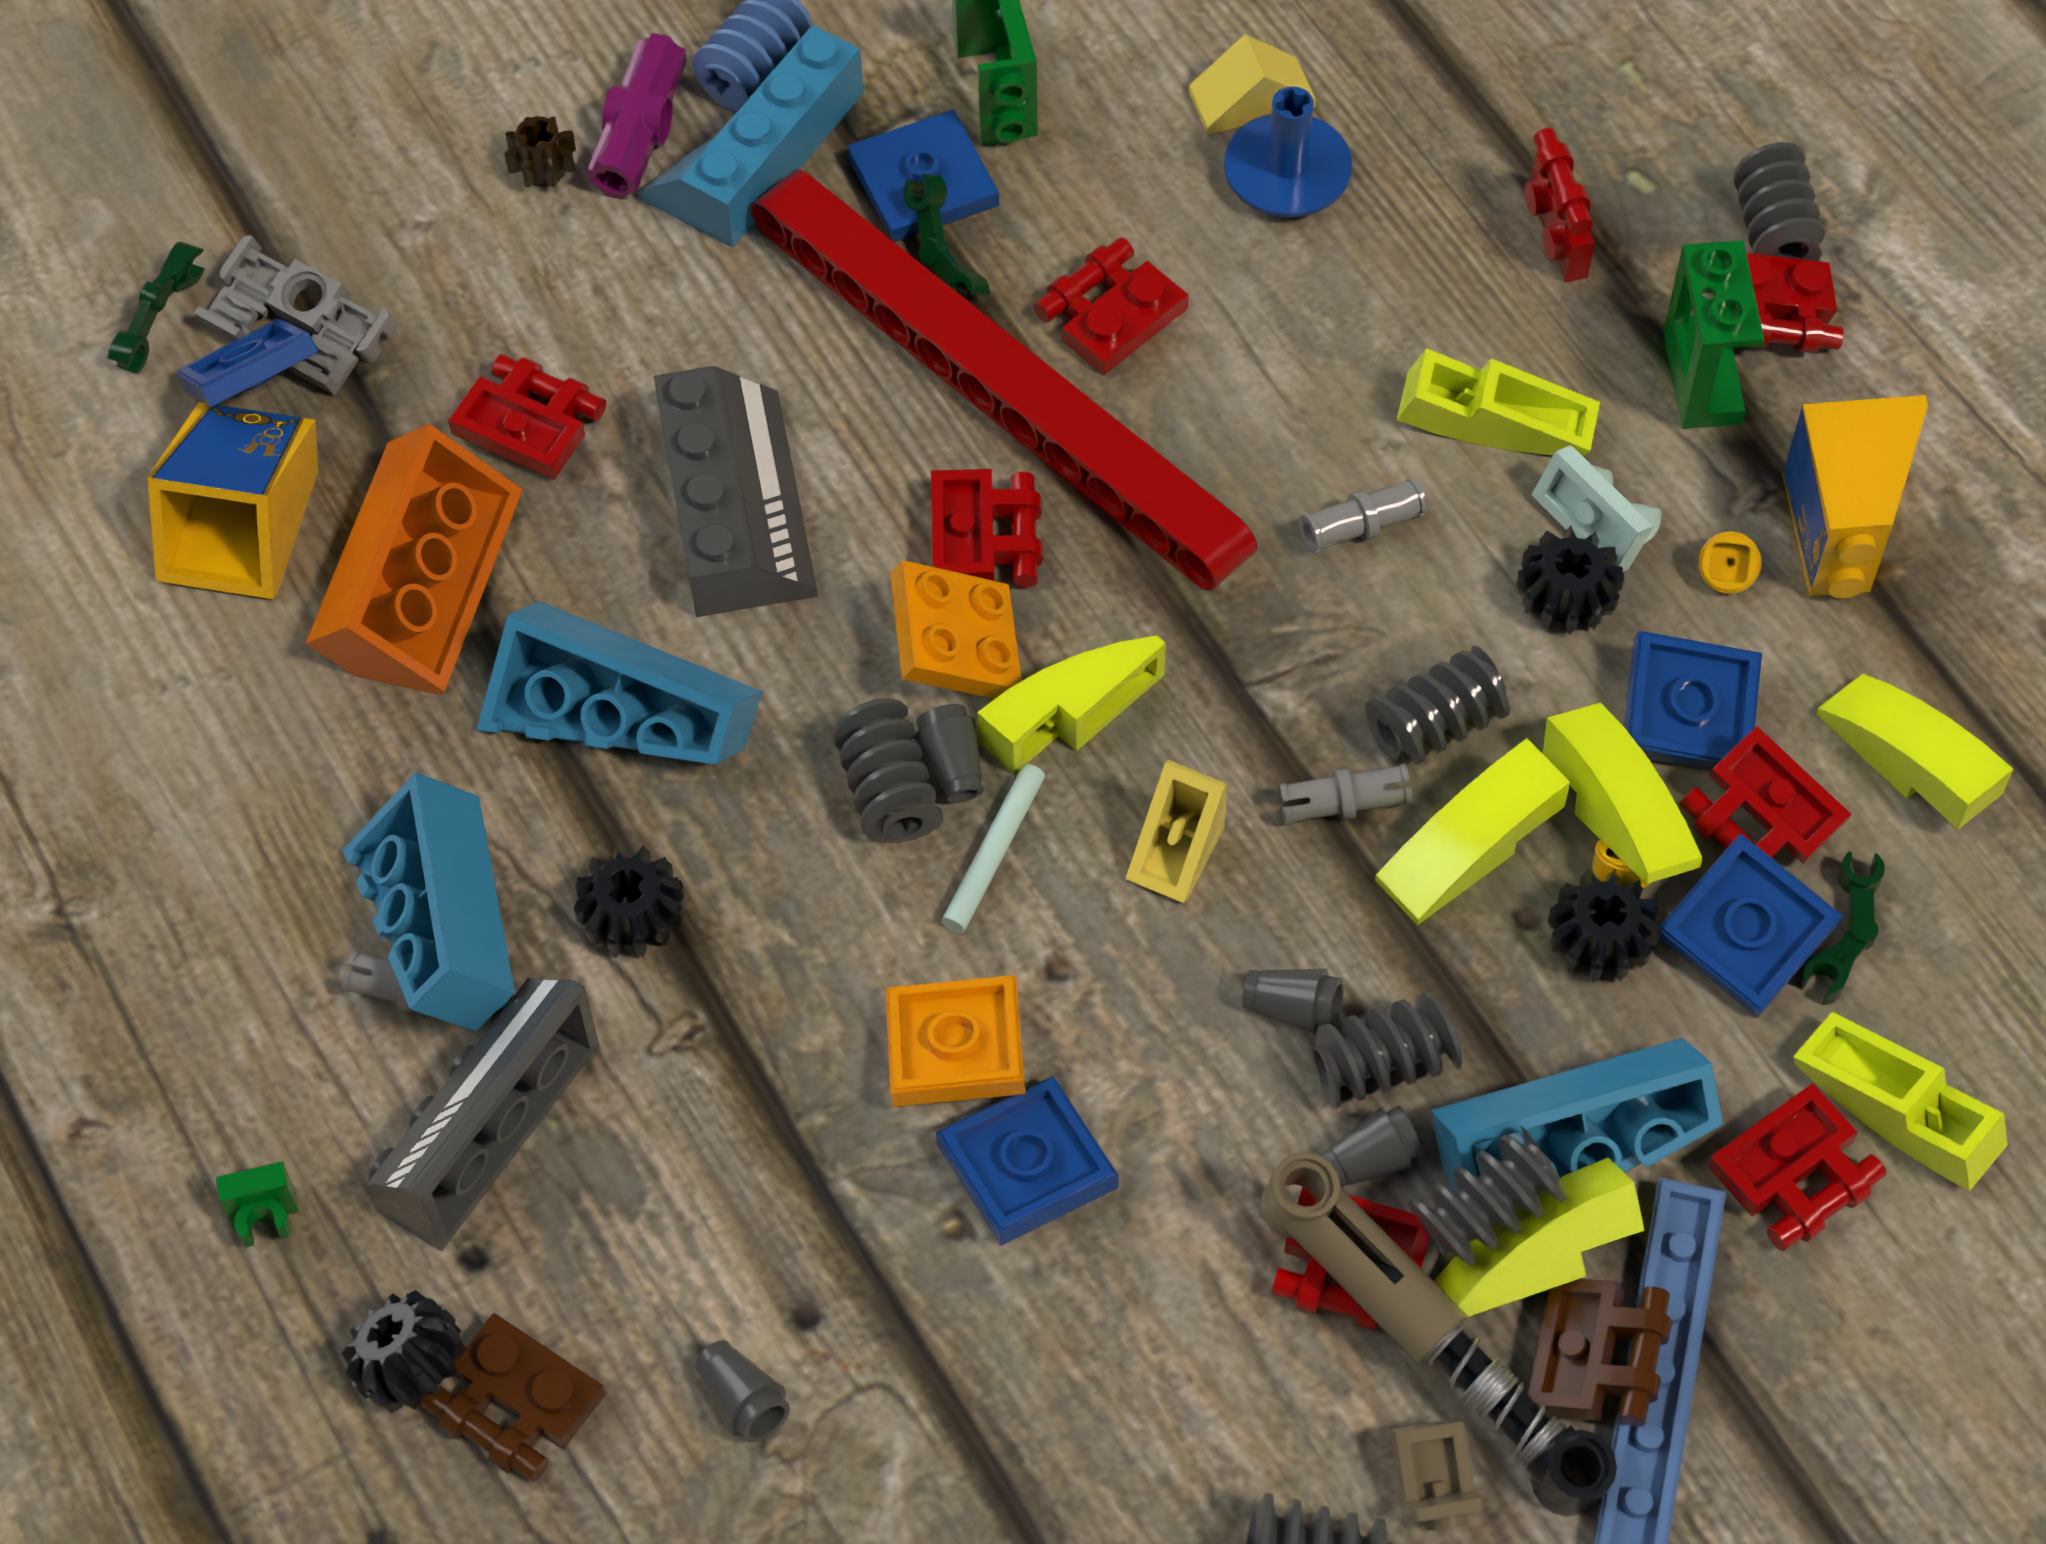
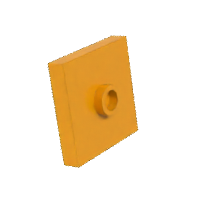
M1016 975L885 988L890 1094L893 1107L1026 1094Z

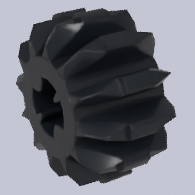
M1570 525L1564 532L1563 538L1560 539L1546 530L1544 535L1540 537L1538 546L1528 545L1527 550L1523 553L1522 569L1518 571L1516 587L1518 588V593L1524 595L1523 606L1525 607V614L1542 612L1541 622L1544 629L1555 621L1563 622L1569 635L1577 628L1578 621L1595 630L1596 626L1601 623L1602 615H1612V612L1617 608L1620 597L1618 592L1623 587V567L1616 565L1618 556L1615 547L1598 548L1599 539L1596 531L1586 539L1577 538L1575 531Z
M616 845L612 854L613 861L606 863L592 857L591 864L589 865L591 876L577 877L575 889L579 900L574 905L577 922L586 926L587 939L593 946L607 941L609 952L616 958L626 945H633L634 951L643 958L647 951V941L652 939L667 946L670 939L668 927L681 925L684 914L682 905L679 903L683 902L682 899L685 897L682 881L678 880V877H673L672 864L667 861L666 857L652 862L650 851L643 845L632 858H626L623 850Z
M1615 869L1608 873L1605 882H1599L1587 870L1581 876L1579 886L1565 883L1559 891L1558 903L1550 908L1547 921L1550 925L1549 928L1554 930L1550 939L1552 952L1567 953L1565 965L1568 972L1581 965L1590 967L1589 976L1593 983L1600 979L1605 969H1608L1619 982L1624 977H1627L1630 965L1642 969L1648 963L1651 955L1650 948L1657 945L1661 932L1659 923L1654 921L1658 912L1656 900L1640 899L1643 890L1640 880L1625 887L1618 884L1619 877Z
M414 1290L403 1299L392 1293L387 1298L384 1307L377 1311L368 1308L369 1318L364 1324L350 1329L354 1341L347 1345L341 1353L348 1364L345 1373L351 1378L353 1387L365 1399L369 1398L390 1413L401 1409L404 1405L416 1410L425 1395L430 1392L439 1395L440 1383L445 1378L455 1376L458 1373L454 1361L461 1357L466 1350L460 1340L461 1330L455 1324L456 1319L442 1304L438 1305L432 1298L424 1297L417 1290Z

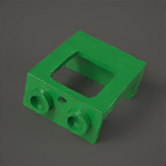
M952 0L953 42L958 59L993 52L996 58L995 62L977 65L981 146L1001 142L1012 143L1023 138L1038 136L1037 60L1020 0Z
M1744 240L1683 244L1663 330L1682 429L1742 425L1745 406L1732 347L1761 346L1764 344V335ZM1711 293L1714 297L1706 298L1702 294Z

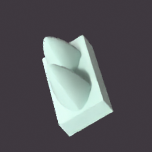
M1572 445L1555 451L1531 494L1566 530L1571 525L1577 538L1586 539L1596 531L1599 539L1598 548L1615 547L1618 556L1616 565L1623 567V572L1629 570L1642 546L1655 536L1661 524L1660 509L1644 504L1630 503L1613 487L1612 472L1599 466L1591 465Z

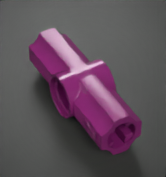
M651 33L647 39L639 40L621 86L613 85L607 94L602 116L603 132L587 170L589 184L599 188L605 196L624 199L626 195L636 193L648 166L654 146L662 147L668 138L673 116V97L687 63L686 49L678 46L670 36Z

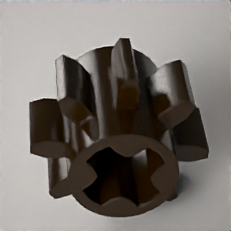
M525 117L515 132H506L508 151L504 153L507 171L509 174L522 171L525 187L529 188L531 185L536 187H555L556 183L563 178L565 172L575 171L573 153L576 151L573 131L565 130L559 133L556 117Z

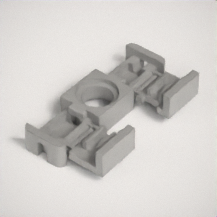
M250 235L244 236L220 270V276L228 287L224 286L208 310L197 306L193 312L194 315L204 326L235 341L252 332L249 329L259 315L266 318L269 310L266 308V305H268L276 315L313 334L312 339L319 351L288 369L292 374L335 396L359 361L357 356L354 355L355 351L365 363L375 361L382 351L378 341L382 336L388 339L391 338L397 328L396 320L386 307L383 308L378 316L350 301L351 295L340 282L296 259L293 260L288 268L260 253L262 248L254 237ZM242 260L246 262L243 269L239 267ZM314 286L322 289V299L315 308L303 312L295 310L294 301L303 289Z

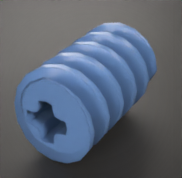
M798 0L743 1L735 8L733 15L729 16L720 25V30L712 34L707 40V44L703 45L694 54L693 70L702 89L721 107L730 111H739L749 97L813 25L809 12Z

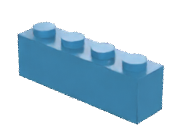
M812 25L720 132L637 191L638 198L733 248L755 222L750 211L751 204L792 171L800 169L864 94L860 48Z
M540 601L512 612L507 616L476 730L494 733L502 730L526 734L525 737L543 740L559 738L585 742V746L604 749L612 746L639 750L640 754L717 765L746 748L762 691Z
M415 772L342 851L348 864L359 867L361 875L356 880V884L361 896L372 900L378 913L372 922L378 936L389 939L392 944L388 959L410 1010L477 1031L515 993L480 799L477 795Z
M1683 1038L1431 1110L1443 1172L1450 1190L1455 1194L1458 1190L1453 1175L1454 1170L1461 1166L1476 1177H1480L1476 1155L1483 1150L1500 1162L1503 1161L1498 1140L1506 1134L1524 1146L1525 1141L1521 1126L1535 1140L1561 1178L1606 1158L1613 1161L1624 1173L1641 1163L1648 1167L1723 1125L1712 1062Z

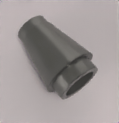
M960 704L942 705L920 715L916 720L919 731L915 734L914 738L920 745L926 761L942 791H944L947 802L962 803L981 795L984 789L981 783L982 777L975 719L967 716L965 707Z
M1250 969L1243 988V1007L1256 1010L1258 1013L1316 1034L1318 1026L1330 1023L1336 1027L1343 1002V979L1329 976L1328 969L1262 971Z
M1397 1106L1387 1112L1380 1107L1329 1146V1149L1318 1155L1332 1164L1338 1173L1342 1188L1346 1185L1350 1186L1412 1168L1411 1160L1424 1154V1151L1403 1109Z
M726 1340L714 1342L701 1352L696 1360L695 1368L701 1374L732 1435L742 1436L747 1442L755 1443L771 1436L783 1425L790 1412V1405L785 1400L786 1390L784 1386L738 1350L734 1349Z

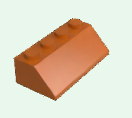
M430 423L389 441L305 644L353 676L437 695L445 692L523 489Z

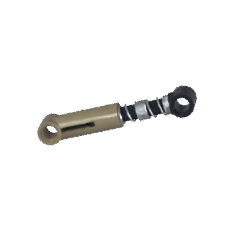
M1309 1152L1293 1153L1284 1158L1274 1170L1262 1193L1260 1203L1262 1215L1269 1227L1281 1236L1295 1239L1418 1365L1423 1361H1428L1429 1366L1438 1365L1451 1378L1450 1388L1460 1387L1464 1391L1462 1400H1466V1404H1470V1407H1473V1411H1477V1415H1481V1419L1489 1416L1495 1423L1494 1432H1504L1517 1445L1516 1454H1519V1458H1523V1462H1527V1465H1530L1526 1470L1532 1475L1533 1491L1542 1506L1552 1513L1563 1516L1579 1515L1593 1506L1609 1490L1616 1477L1617 1463L1614 1452L1608 1443L1593 1432L1575 1430L1571 1425L1566 1429L1565 1424H1561V1420H1557V1416L1549 1419L1544 1414L1545 1404L1536 1406L1522 1391L1523 1382H1518L1519 1377H1515V1373L1507 1370V1366H1504V1362H1500V1358L1492 1361L1478 1347L1479 1337L1470 1339L1462 1331L1465 1328V1323L1462 1322L1467 1318V1315L1341 1188L1338 1173L1329 1161L1320 1155ZM1288 1185L1303 1186L1313 1195L1315 1205L1304 1207L1295 1204L1286 1194L1285 1187ZM1567 1459L1579 1464L1586 1473L1587 1486L1579 1487L1568 1482L1561 1473L1560 1460Z

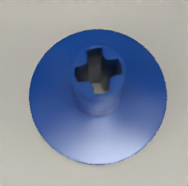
M1290 86L1277 91L1272 99L1271 114L1258 117L1241 127L1230 140L1225 152L1224 171L1233 192L1243 203L1269 215L1299 217L1319 212L1333 204L1343 194L1351 178L1352 157L1347 143L1332 126L1313 117L1314 101L1311 94L1305 89Z

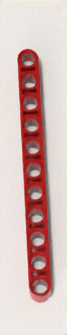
M795 169L751 204L750 211L756 225L770 241L1195 585L1203 590H1214L1256 553L1258 547L1253 532L1235 513L803 170Z

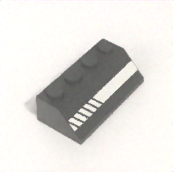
M716 366L655 375L654 381L696 617L818 597L778 391Z
M527 978L516 994L512 995L508 1002L491 1016L490 1027L476 1045L470 1044L458 1054L451 1067L450 1078L435 1097H426L418 1105L410 1120V1129L394 1149L387 1148L374 1162L369 1173V1182L366 1186L378 1213L439 1251L445 1248L598 1048L599 1041L584 986L574 980Z

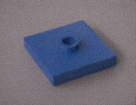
M954 109L847 146L848 158L883 227L893 242L920 233L917 211L910 209L906 205L903 197V188L906 180L923 181V174L940 175L945 180L947 198L940 209L942 225L999 206V192Z
M278 318L178 369L179 372L176 375L185 392L211 408L242 391L251 390L264 384L273 375L307 359L319 351L310 333Z
M1638 631L1633 639L1624 720L1625 729L1643 750L1648 759L1712 770L1755 728L1762 653Z
M1740 833L1659 926L1661 928L1659 938L1758 1018L1844 916Z
M1054 1076L1026 1088V1094L1010 1096L936 1132L937 1146L1000 1246L1119 1188V1175Z

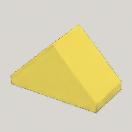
M1244 34L1189 85L1190 97L1207 135L1241 127L1258 117L1271 114L1272 99L1275 93L1285 87L1294 86L1305 89L1313 98V108L1316 106V98L1297 57L1247 34Z
M1167 760L1164 763L1125 879L1185 903L1225 828L1228 784Z

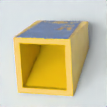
M1926 395L1802 404L1783 470V478L1809 597L1831 595L1835 598H1849L1871 591L1895 520L1927 412L1928 401Z
M198 402L147 477L155 580L157 582L275 599L318 474L316 420L215 405L210 408L206 404Z

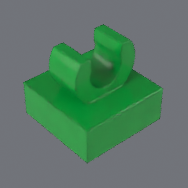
M283 1161L215 1177L222 1208L232 1228L236 1229L241 1242L246 1248L254 1246L252 1228L256 1222L274 1219V1224L280 1238L284 1239L290 1236L291 1221L288 1214L299 1212L295 1187Z

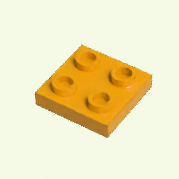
M901 560L890 572L902 680L992 699L997 698L1007 689L1022 681L1009 584Z

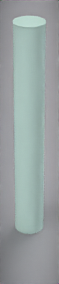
M1024 764L1020 769L941 920L943 926L948 930L959 934L965 932L1045 778V774L1040 768L1031 764Z

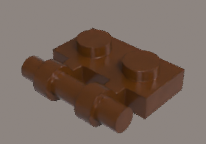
M1577 1279L1551 1288L1548 1294L1527 1396L1536 1406L1545 1404L1544 1414L1548 1417L1557 1416L1560 1418L1596 1421L1601 1419L1605 1395L1620 1396L1622 1398L1618 1420L1630 1426H1644L1646 1424L1649 1403L1658 1400L1661 1377L1655 1372L1660 1346L1669 1342L1672 1319L1667 1315L1670 1299L1668 1291L1659 1287H1644L1639 1308L1623 1307L1625 1292L1618 1281ZM1617 1337L1633 1339L1628 1366L1611 1365Z
M493 1312L467 1345L462 1356L454 1362L458 1371L455 1376L469 1385L464 1393L455 1396L439 1385V1395L431 1392L425 1395L422 1407L439 1418V1427L458 1440L465 1436L490 1453L489 1461L506 1473L516 1470L530 1481L535 1482L543 1474L549 1462L547 1457L532 1448L540 1436H545L565 1449L605 1397L606 1393L601 1383ZM494 1402L517 1417L518 1420L513 1426L505 1430L484 1416L483 1413Z

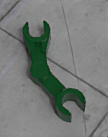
M923 174V181L906 180L903 188V197L906 205L910 209L917 211L921 246L919 248L921 261L925 265H930L942 281L967 301H969L967 297L968 290L976 295H990L986 279L963 264L958 263L950 253L948 243L944 240L940 209L947 198L945 180L940 175Z
M185 242L176 243L168 254L160 270V275L153 282L148 281L144 284L139 295V306L127 332H118L112 340L108 351V359L118 362L117 367L136 374L142 370L146 364L150 349L146 338L157 313L163 310L168 297L173 292H179L191 287L200 280L205 268L192 263L204 249Z
M1851 851L1842 860L1837 878L1841 888L1849 894L1848 930L1838 943L1810 959L1800 978L1801 990L1806 987L1810 978L1814 975H1825L1832 980L1833 985L1826 991L1822 1005L1832 1004L1839 999L1853 963L1864 950L1873 946L1878 935V925L1875 922L1874 893L1880 886L1885 866L1877 853L1874 854L1870 865L1871 877L1869 878L1858 877L1852 872L1850 866L1852 862Z

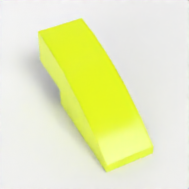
M1426 348L1407 372L1396 420L1434 434L1509 451L1554 455L1555 451L1572 445L1585 457L1591 450L1600 402L1492 358L1480 370Z
M1157 635L1121 641L1079 653L1040 670L1007 689L977 712L978 744L1013 775L1058 736L1077 752L1165 675L1166 642Z
M1861 674L1818 708L1816 713L1820 719L1906 799L1917 791L1957 830L2003 795L2014 770L1982 741L1951 718L1915 696L1865 674Z
M1601 702L1547 717L1542 754L1570 781V787L1577 793L1574 814L1646 884L1701 868L1702 855L1667 786L1636 741Z
M1526 738L1493 763L1440 809L1376 874L1375 881L1418 926L1513 856L1516 843L1563 809L1570 781Z
M1834 1012L1828 1015L1793 1056L1794 1064L1859 1121L1919 1163L1969 1192L2008 1146L2004 1113L1947 1085L1945 1069Z
M1609 1158L1561 1177L1560 1179L1567 1197L1566 1200L1561 1203L1546 1192H1541L1539 1197L1544 1212L1542 1217L1538 1219L1520 1207L1516 1212L1522 1231L1514 1234L1497 1223L1494 1225V1230L1499 1247L1491 1250L1477 1239H1474L1471 1244L1476 1263L1469 1266L1455 1256L1434 1282L1469 1317L1586 1277L1581 1252L1644 1231L1634 1181Z

